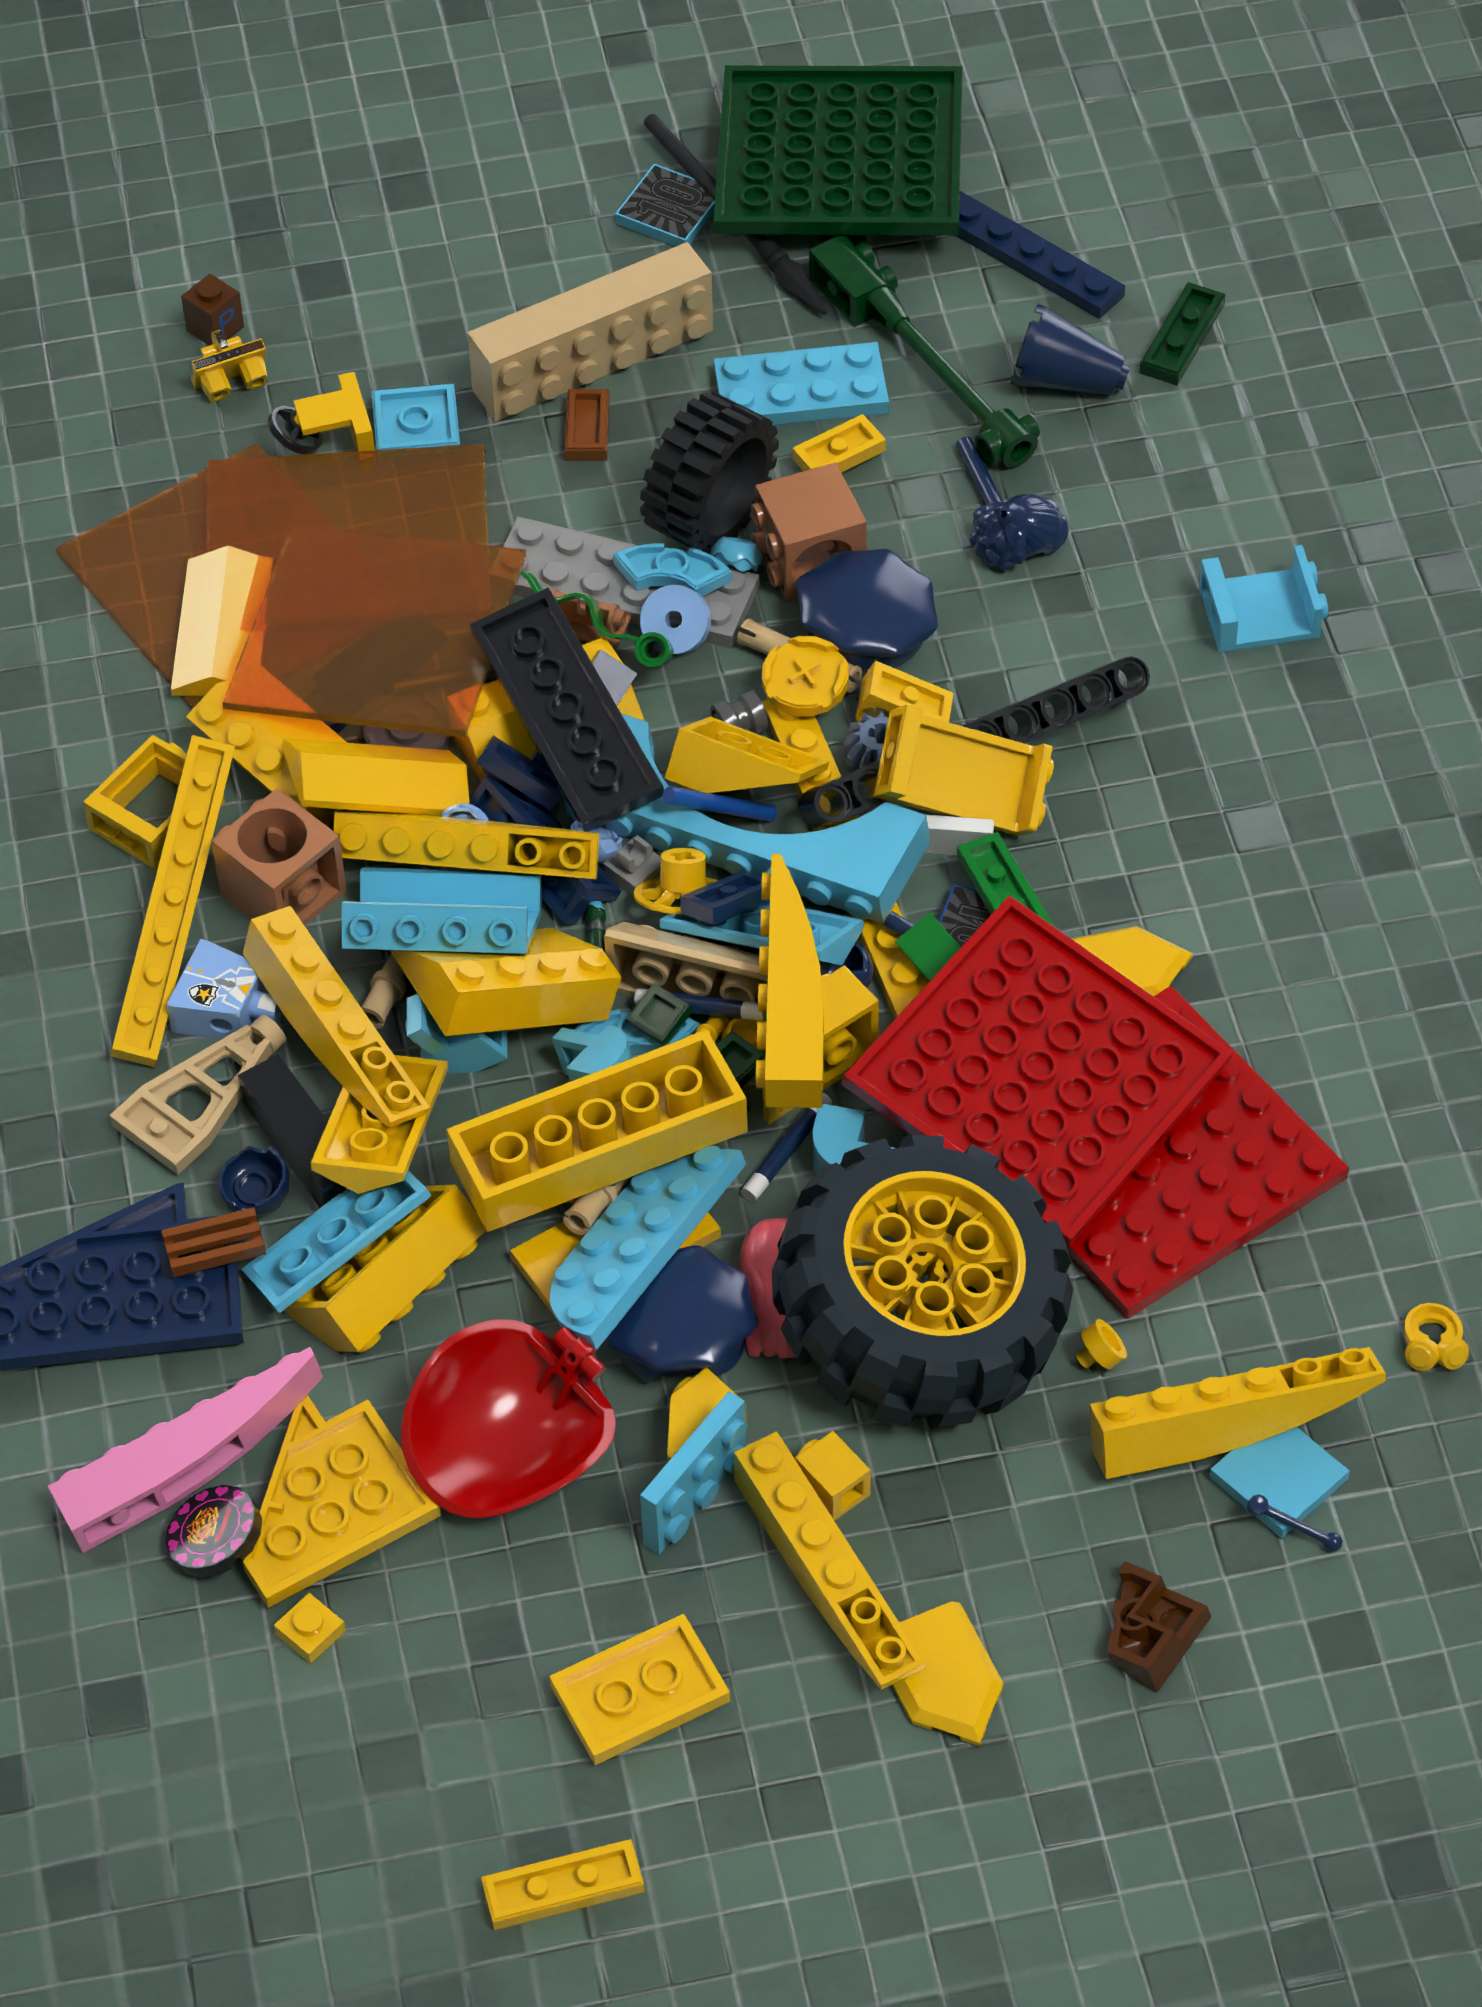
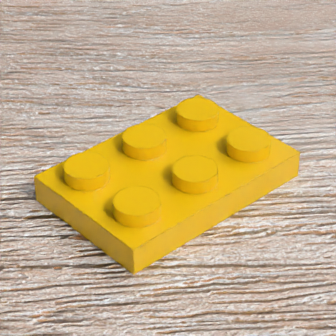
M681 1614L549 1676L550 1687L594 1765L602 1763L730 1702L729 1689L685 1614Z

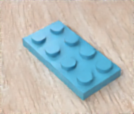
M878 342L713 359L718 394L770 419L773 422L772 425L857 417L861 414L867 416L889 413V398Z

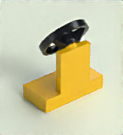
M355 372L338 375L339 391L293 400L295 408L278 406L268 417V427L272 435L284 447L302 455L314 454L323 442L321 432L349 426L360 463L376 459L373 431ZM276 415H281L286 421L284 427L290 434L289 437L278 427ZM306 436L314 438L315 445L304 446L294 441L295 439L303 440Z

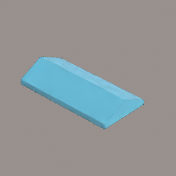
M770 902L759 906V909L754 912L741 913L729 918L725 924L719 926L703 925L700 923V920L688 915L667 914L660 919V928L760 949V946H769V937H761L760 921L761 909H770ZM804 908L812 929L818 960L843 965L864 928L863 920Z
M407 1171L404 1181L357 1194L347 1188L343 1193L335 1196L266 1250V1255L257 1256L241 1270L274 1311L280 1314L432 1195L410 1171Z

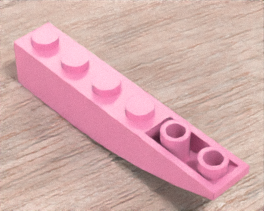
M311 1347L299 1353L286 1355L275 1366L256 1376H248L241 1379L233 1388L212 1399H205L196 1403L190 1411L169 1422L156 1424L145 1435L126 1445L111 1448L103 1457L81 1469L78 1468L66 1472L58 1481L48 1485L82 1553L171 1507L214 1479L258 1444L322 1380L323 1375Z

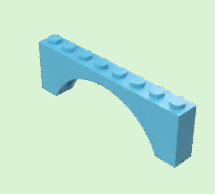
M622 714L665 790L669 785L662 778L654 762V745L649 723ZM561 792L566 814L577 821ZM663 796L601 825L607 826L609 830L614 831L620 837H635L638 835L658 850L665 851L673 848L700 850L706 855V863L726 869L733 875L746 870L762 876V872H771V854H781L801 896L807 897L815 904H828L845 910L856 918H868L880 923H884L931 842L927 815L888 802L842 825L798 834H769L742 830L713 820L695 809L665 804Z

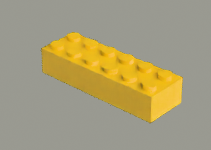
M708 1030L446 1129L450 1162L486 1231L490 1232L748 1132L747 1099Z

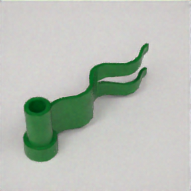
M524 571L520 572L528 581L534 593L543 590L534 575ZM575 592L555 598L558 604L579 598L584 599L589 605L594 627L599 633L612 639L635 641V655L641 664L647 667H660L672 659L674 648L669 640L660 633L648 632L640 637L611 633L603 623L602 612L598 602L592 596ZM659 643L662 647V652L659 657L655 658L652 650Z

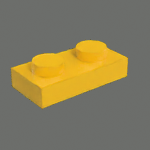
M861 414L793 447L792 457L802 471L836 462L842 473L885 452L886 439Z

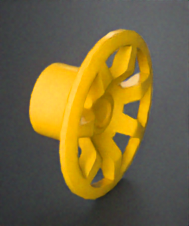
M673 848L661 853L660 877L652 878L635 887L633 896L638 904L650 910L667 914L685 915L681 913V907H671L674 900L680 899V896L718 880L706 877L705 853L692 848Z

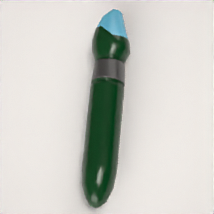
M592 900L585 912L588 922V943L602 948L605 952L604 935L606 931L604 923L607 919L606 912L600 900Z

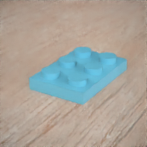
M729 1391L640 1494L643 1546L657 1555H660L670 1542L675 1544L684 1536L689 1527L691 1517L700 1507L703 1509L707 1508L716 1497L719 1484L729 1472L734 1474V1452L746 1446L745 1400Z

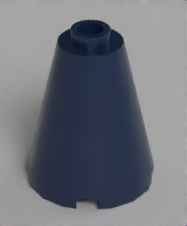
M1040 304L1036 305L1034 313L1040 314L1041 317L1039 322L1032 320L1029 323L1015 367L1022 369L1020 377L1012 375L1011 384L1023 387L1112 395L1115 388L1123 389L1130 366L1123 364L1125 355L1049 308Z

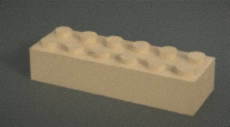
M686 242L467 332L472 391L496 422L544 401L554 399L568 392V389H575L585 384H590L599 378L628 368L635 363L664 353L693 339L700 338L713 331L712 272L690 244Z

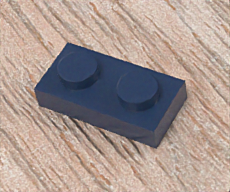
M494 735L492 736L479 757L477 764L483 767V771L487 776L498 782H506L519 790L521 796L528 803L531 802L536 807L544 806L552 811L562 795L550 771Z
M746 870L680 896L681 913L700 920V923L706 926L723 925L729 918L741 913L754 912L759 909V906L770 902V900H762V876Z

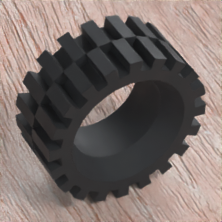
M716 392L700 394L699 400L693 398L687 403L686 413L680 410L674 417L675 425L672 429L668 427L665 429L661 436L664 441L660 449L655 448L650 459L654 460L652 468L645 471L643 480L648 483L640 493V500L645 502L640 507V512L645 517L643 521L647 526L689 548L699 549L710 554L712 546L723 536L737 538L740 526L746 528L751 521L749 515L751 513V504L756 503L755 485L771 481L772 478L768 474L771 469L775 468L777 457L773 456V453L779 448V440L774 438L778 431L776 426L772 425L773 422L770 419Z

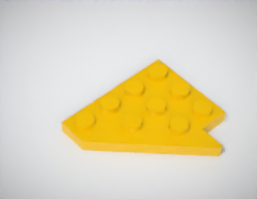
M308 1395L296 1406L260 1509L262 1516L261 1535L253 1551L243 1560L244 1571L269 1608L441 1516L440 1506L431 1500L416 1483L408 1470L401 1447L368 1399L327 1421L323 1419Z

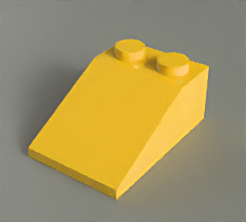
M710 716L679 728L665 779L678 783L677 788L715 793L798 783L826 771L830 761Z
M845 965L831 974L821 976L824 1001L823 1090L842 1079L843 1075L879 1037V1000ZM762 1088L763 1119L768 1124L794 1109L765 1107V1089Z

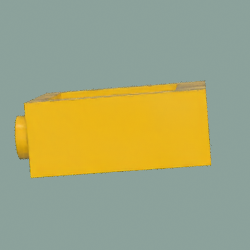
M152 735L83 801L88 829L157 870L171 815L156 828L126 810L125 807L159 774L179 786L187 754L175 743H166ZM223 794L221 806L225 803L224 794Z

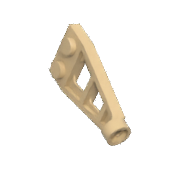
M260 1015L249 1026H243L142 1085L109 1115L111 1125L179 1175L211 1145L241 1100L242 1091L238 1074L267 1060L269 1056L276 1052L286 1042L284 1032L271 1018L266 1015ZM230 1057L241 1065L242 1068L228 1085L222 1086L208 1076L205 1071L223 1058ZM188 1086H197L211 1096V1101L201 1117L194 1121H189L166 1104L170 1096Z

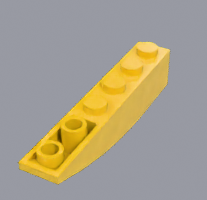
M361 810L334 812L333 831L340 836L342 858L597 879L600 833L419 814Z
M771 854V872H762V900H770V909H761L760 921L761 937H769V946H760L759 974H768V984L758 985V1012H767V1022H757V1050H766L765 1060H756V1088L765 1089V1107L822 1108L824 1001L820 964L812 929L798 889L781 854Z
M288 906L251 919L243 950L244 957L287 1020L330 1073L388 1128L428 1114L431 1107L292 907Z
M1370 1347L1361 1349L1351 1348L1332 1355L1302 1358L1293 1363L1268 1368L1258 1367L1248 1372L1224 1377H1209L1200 1382L1175 1387H1161L1155 1391L1127 1397H1112L1107 1401L1089 1404L1092 1453L1106 1479L1205 1459L1249 1446L1328 1413L1386 1381V1373Z
M776 1431L735 1451L734 1482L808 1597L880 1690L924 1669L925 1662L778 1432Z

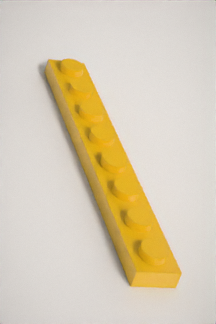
M195 735L191 736L110 1054L111 1057L151 1067L156 1065L168 1018L167 1003L176 986L235 750L233 745Z

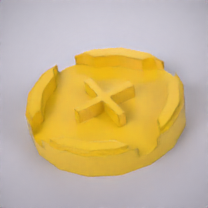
M797 636L788 639V644L782 645L780 648L777 645L769 652L762 666V686L768 701L780 711L793 716L813 717L830 711L842 701L849 686V665L843 655L839 653V648L832 642L816 636Z

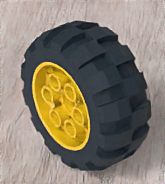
M911 1134L903 1138L899 1148L891 1149L886 1138L845 1152L840 1165L836 1162L822 1167L801 1191L793 1212L789 1214L777 1244L779 1249L778 1257L772 1268L773 1304L779 1315H786L780 1330L800 1365L804 1366L814 1362L821 1370L816 1381L819 1387L845 1407L854 1398L874 1408L872 1420L899 1427H908L913 1416L927 1417L930 1429L972 1423L979 1408L984 1414L999 1412L1023 1395L1031 1379L1035 1375L1042 1373L1057 1344L1059 1335L1068 1321L1073 1286L1066 1272L1071 1264V1259L1058 1222L1044 1223L1042 1219L1047 1208L1044 1198L1023 1175H1020L1013 1181L997 1169L1000 1163L999 1157L972 1144H969L965 1153L944 1148V1136ZM889 1236L896 1242L886 1241L882 1237ZM918 1252H927L925 1256L917 1254ZM852 1258H857L873 1262L876 1264L868 1266H854ZM944 1264H946L949 1272H944ZM925 1275H928V1276H929V1279H928L927 1282H925V1283H920V1282H919V1281H921V1280L923 1279V1277H924ZM973 1287L979 1293H972L968 1291L966 1288ZM897 1306V1312L905 1318L901 1320L890 1312ZM954 1310L968 1327L958 1328L952 1313Z

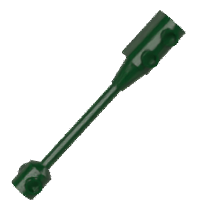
M837 236L809 249V279L851 324L856 327L874 319L892 332L899 334L983 423L979 434L975 437V446L981 459L987 465L992 466L1002 461L1005 466L1014 468L1025 463L1033 455L1038 445L1037 438L1040 436V429L1036 420L1029 414L1019 419L1012 410L1007 408L995 412L912 325L910 318L896 295L895 289L898 287V281L895 273L889 266L879 270L874 267L875 257L872 249L866 242L854 246L847 237Z

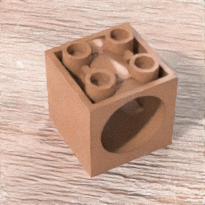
M836 462L755 485L756 503L751 504V514L756 526V532L751 534L752 542L757 543L762 557L767 562L766 570L770 584L773 588L779 587L786 603L798 599L796 580L835 552L867 550V522Z
M278 788L264 799H259L253 803L244 815L231 825L224 826L215 838L211 840L220 896L249 919L291 906L305 926L347 892L340 836Z

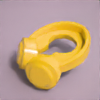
M1425 1303L1414 1307L1408 1312L1404 1325V1337L1408 1344L1405 1350V1359L1412 1368L1418 1371H1427L1438 1363L1447 1369L1455 1370L1466 1362L1469 1355V1347L1462 1340L1463 1326L1453 1310L1437 1303ZM1426 1323H1437L1442 1325L1446 1331L1440 1335V1342L1436 1344L1429 1339V1335L1422 1333L1419 1327Z

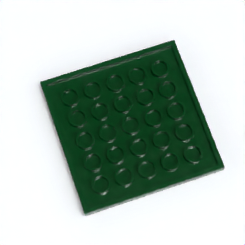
M725 65L713 221L714 234L959 235L963 66Z

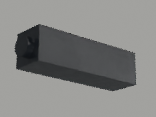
M279 1054L238 1074L242 1091V1102L319 1208L338 1194L343 1193L347 1189L346 1187L311 1170L312 1158L328 1121Z

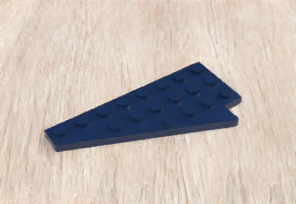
M178 1183L1 1266L0 1370L244 1343L238 1261L173 1277L161 1230L216 1216L187 1219L184 1183ZM237 1242L224 1244V1247L237 1244ZM203 1249V1250H199V1251H195V1252H191V1253L179 1255L178 1258H182V1257H186V1256H190V1255H194V1254L206 1252V1250Z

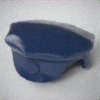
M889 549L838 551L796 580L800 622L807 629L808 636H816L832 642L839 648V653L850 664L862 668V674H866L875 661L892 668L905 663L919 651L923 642L938 628L932 581Z
M694 1245L680 1248L605 1339L606 1344L609 1348L616 1351L626 1367L645 1383H649L651 1380L665 1374L701 1372L705 1368H708L716 1376L722 1375L738 1363L743 1354L745 1339L758 1326V1318L752 1302L749 1279L745 1273L719 1259L702 1246Z

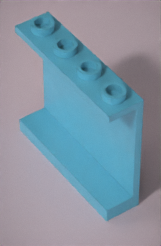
M362 867L360 870V902H342V949L527 954L541 918L542 875L503 871Z

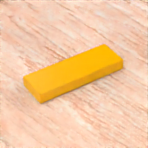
M632 1839L481 1877L494 1930L645 1892Z

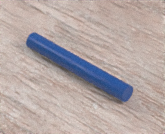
M671 786L666 787L663 792V801L669 805L768 822L774 821L777 816V808L773 804Z

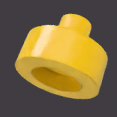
M1097 1319L1082 1330L1081 1336L1085 1347L1076 1353V1357L1086 1369L1098 1362L1104 1368L1111 1370L1127 1358V1351L1122 1340L1105 1321Z

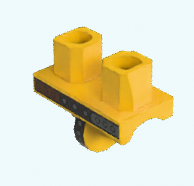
M220 329L211 332L213 344L200 348L202 358L191 362L193 369L191 381L195 390L202 388L212 403L231 395L229 378L241 375L246 389L250 390L267 384L265 366L266 347L262 338L242 344L240 336L226 340Z

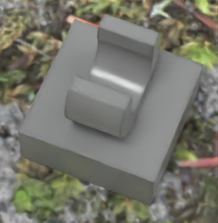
M637 835L621 847L615 857L603 863V871L612 881L633 895L635 887L652 878L660 877V856L652 851V846Z

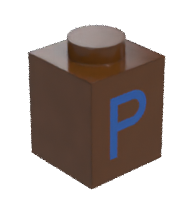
M208 274L181 296L186 331L206 344H213L211 332L220 329L227 340L244 328L239 291L212 274Z

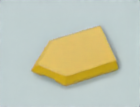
M1138 926L1071 938L1152 996L1170 987V984L1180 970H1184L1193 957V953Z
M951 1601L899 1622L925 1662L924 1669L892 1684L911 1723L931 1731L933 1728L960 1736L961 1741L980 1747L987 1730L988 1721L995 1704L998 1702L1004 1683L961 1603Z

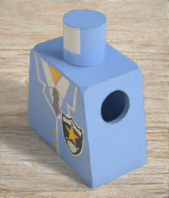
M204 939L199 940L167 1003L172 1032L223 1039L245 1025L249 1026L260 1015H266L278 1023L283 1013L272 996L267 993V989L245 957Z

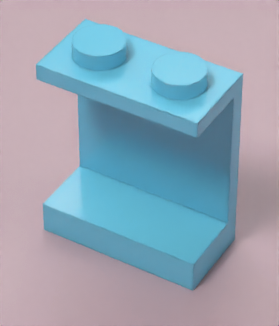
M1303 545L1294 546L1292 569L1225 579L1219 557L1201 560L1199 590L1219 652L1320 638L1322 619L1328 618V604L1325 594H1318L1316 588L1318 584L1316 565L1314 561L1308 562Z

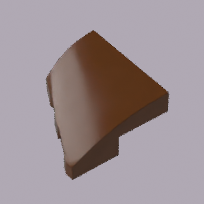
M1124 1561L1119 1571L1122 1579L1120 1599L1115 1600L1113 1609L1116 1625L1109 1635L1107 1653L1109 1658L1126 1674L1147 1688L1158 1692L1208 1623L1211 1615L1207 1605L1167 1589L1162 1576Z

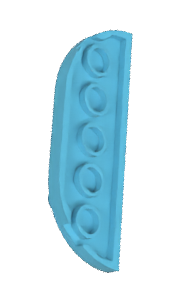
M708 1146L695 1153L633 1176L631 1183L608 1206L555 1271L550 1288V1304L560 1328L566 1326L577 1338L582 1337L597 1350L746 1166L742 1151Z

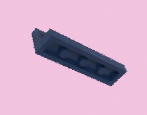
M489 776L483 778L469 800L471 805L478 807L485 813L489 821L565 829L544 806L536 807L531 802L528 803L521 796L519 790L506 782H498ZM599 865L597 879L542 875V899L564 924H577L592 900L616 901L622 892Z

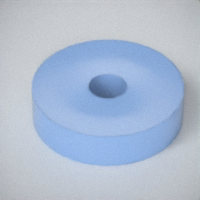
M667 585L655 590L644 602L640 613V627L642 634L656 632L664 635L674 648L673 655H683L694 651L705 641L711 627V614L706 601L698 592L681 585ZM679 612L682 616V622L678 627L672 628L669 624V618L673 613ZM659 643L653 647L662 652V647Z

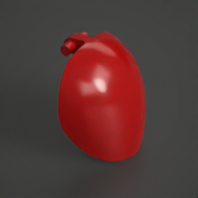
M494 1319L480 1322L450 1336L434 1350L423 1366L411 1389L403 1412L401 1426L402 1451L408 1470L419 1487L431 1500L450 1513L466 1518H486L502 1515L538 1502L560 1491L580 1477L606 1452L613 1441L616 1427L613 1408L594 1382L606 1370V1367L595 1357L596 1350L582 1337L577 1338L566 1326L561 1328L551 1340L534 1328V1326L517 1320Z

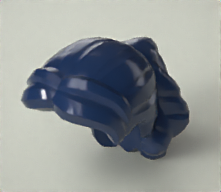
M1020 494L1011 497L1007 502H992L976 509L973 513L975 529L970 534L969 542L975 547V554L985 560L991 569L1000 568L1003 571H1007L1014 563L1023 564L1026 558L1035 554L1051 555L1065 543L1069 527L1067 519L1063 514L1059 513V508L1054 501L1034 494Z

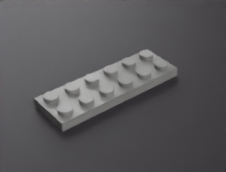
M517 517L488 577L489 589L527 598L535 593L520 572L531 573L537 578L543 590L549 587L550 591L554 588L566 594L576 592L592 596L599 602L611 605L614 603L619 604L620 609L626 610L627 615H631L630 623L639 626L640 613L644 602L650 594L663 586H651L636 591L615 567L613 554L638 545L522 517ZM729 568L732 571V582L703 596L711 614V627L705 642L732 648L758 591L759 575ZM580 598V603L586 604L585 600ZM679 612L673 613L669 618V624L672 628L678 627L682 622V616Z

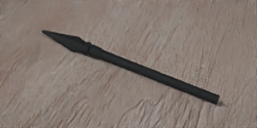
M656 114L648 115L644 120V126L691 178H694L715 201L716 180ZM743 234L757 249L758 254L767 264L769 270L775 273L778 284L822 315L827 314V310L803 265L791 260L788 253L783 251L765 234Z

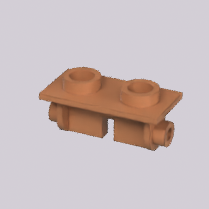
M553 588L551 590L554 598L568 595L559 592L558 589ZM579 598L558 604L579 640L591 642L603 637L594 627L587 603H580ZM597 601L606 628L613 634H624L630 623L631 615H627L626 610L620 609L619 604L614 603L611 605ZM606 637L612 648L617 649L621 640Z

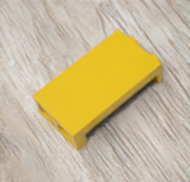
M909 704L890 710L873 797L942 816L994 820V830L1015 836L1036 832L1045 816L1046 805L1042 801L1045 786L1050 781L1054 769V761L1051 759L1053 749L1051 745L1040 744L1031 746L924 716L923 708Z

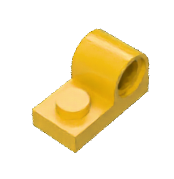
M875 661L861 682L856 720L860 722L864 713L873 718L877 717L881 710H883L886 717H889L890 710L909 704L923 708L924 716L949 722L954 693Z

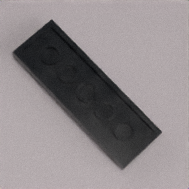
M549 587L469 624L472 635L583 831L589 832L663 796L664 787Z

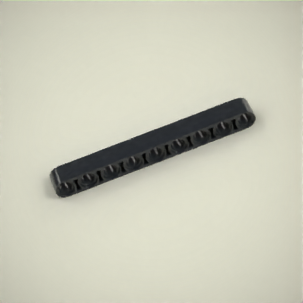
M1125 657L960 726L1026 743L1141 694L1149 685V669L1139 658ZM1119 670L1126 676V688L1119 682ZM1083 685L1087 687V689L1090 692V703H1087L1083 698ZM1046 701L1051 703L1054 708L1053 719L1046 713ZM1009 716L1017 723L1018 730L1016 735L1009 729ZM880 760L804 792L798 804L799 815L802 820L811 827H824L841 822L888 802L887 800L873 797ZM859 779L863 780L868 786L869 793L867 799H864L858 792ZM821 795L825 796L830 802L831 810L829 815L823 813L820 808L819 800Z

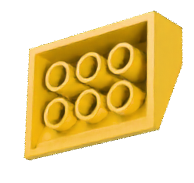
M554 928L536 929L527 954L390 950L445 1036L608 1020L622 978L602 948Z

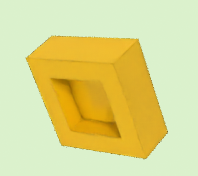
M310 1593L274 1624L275 1635L309 1664L316 1660L346 1632L344 1621Z

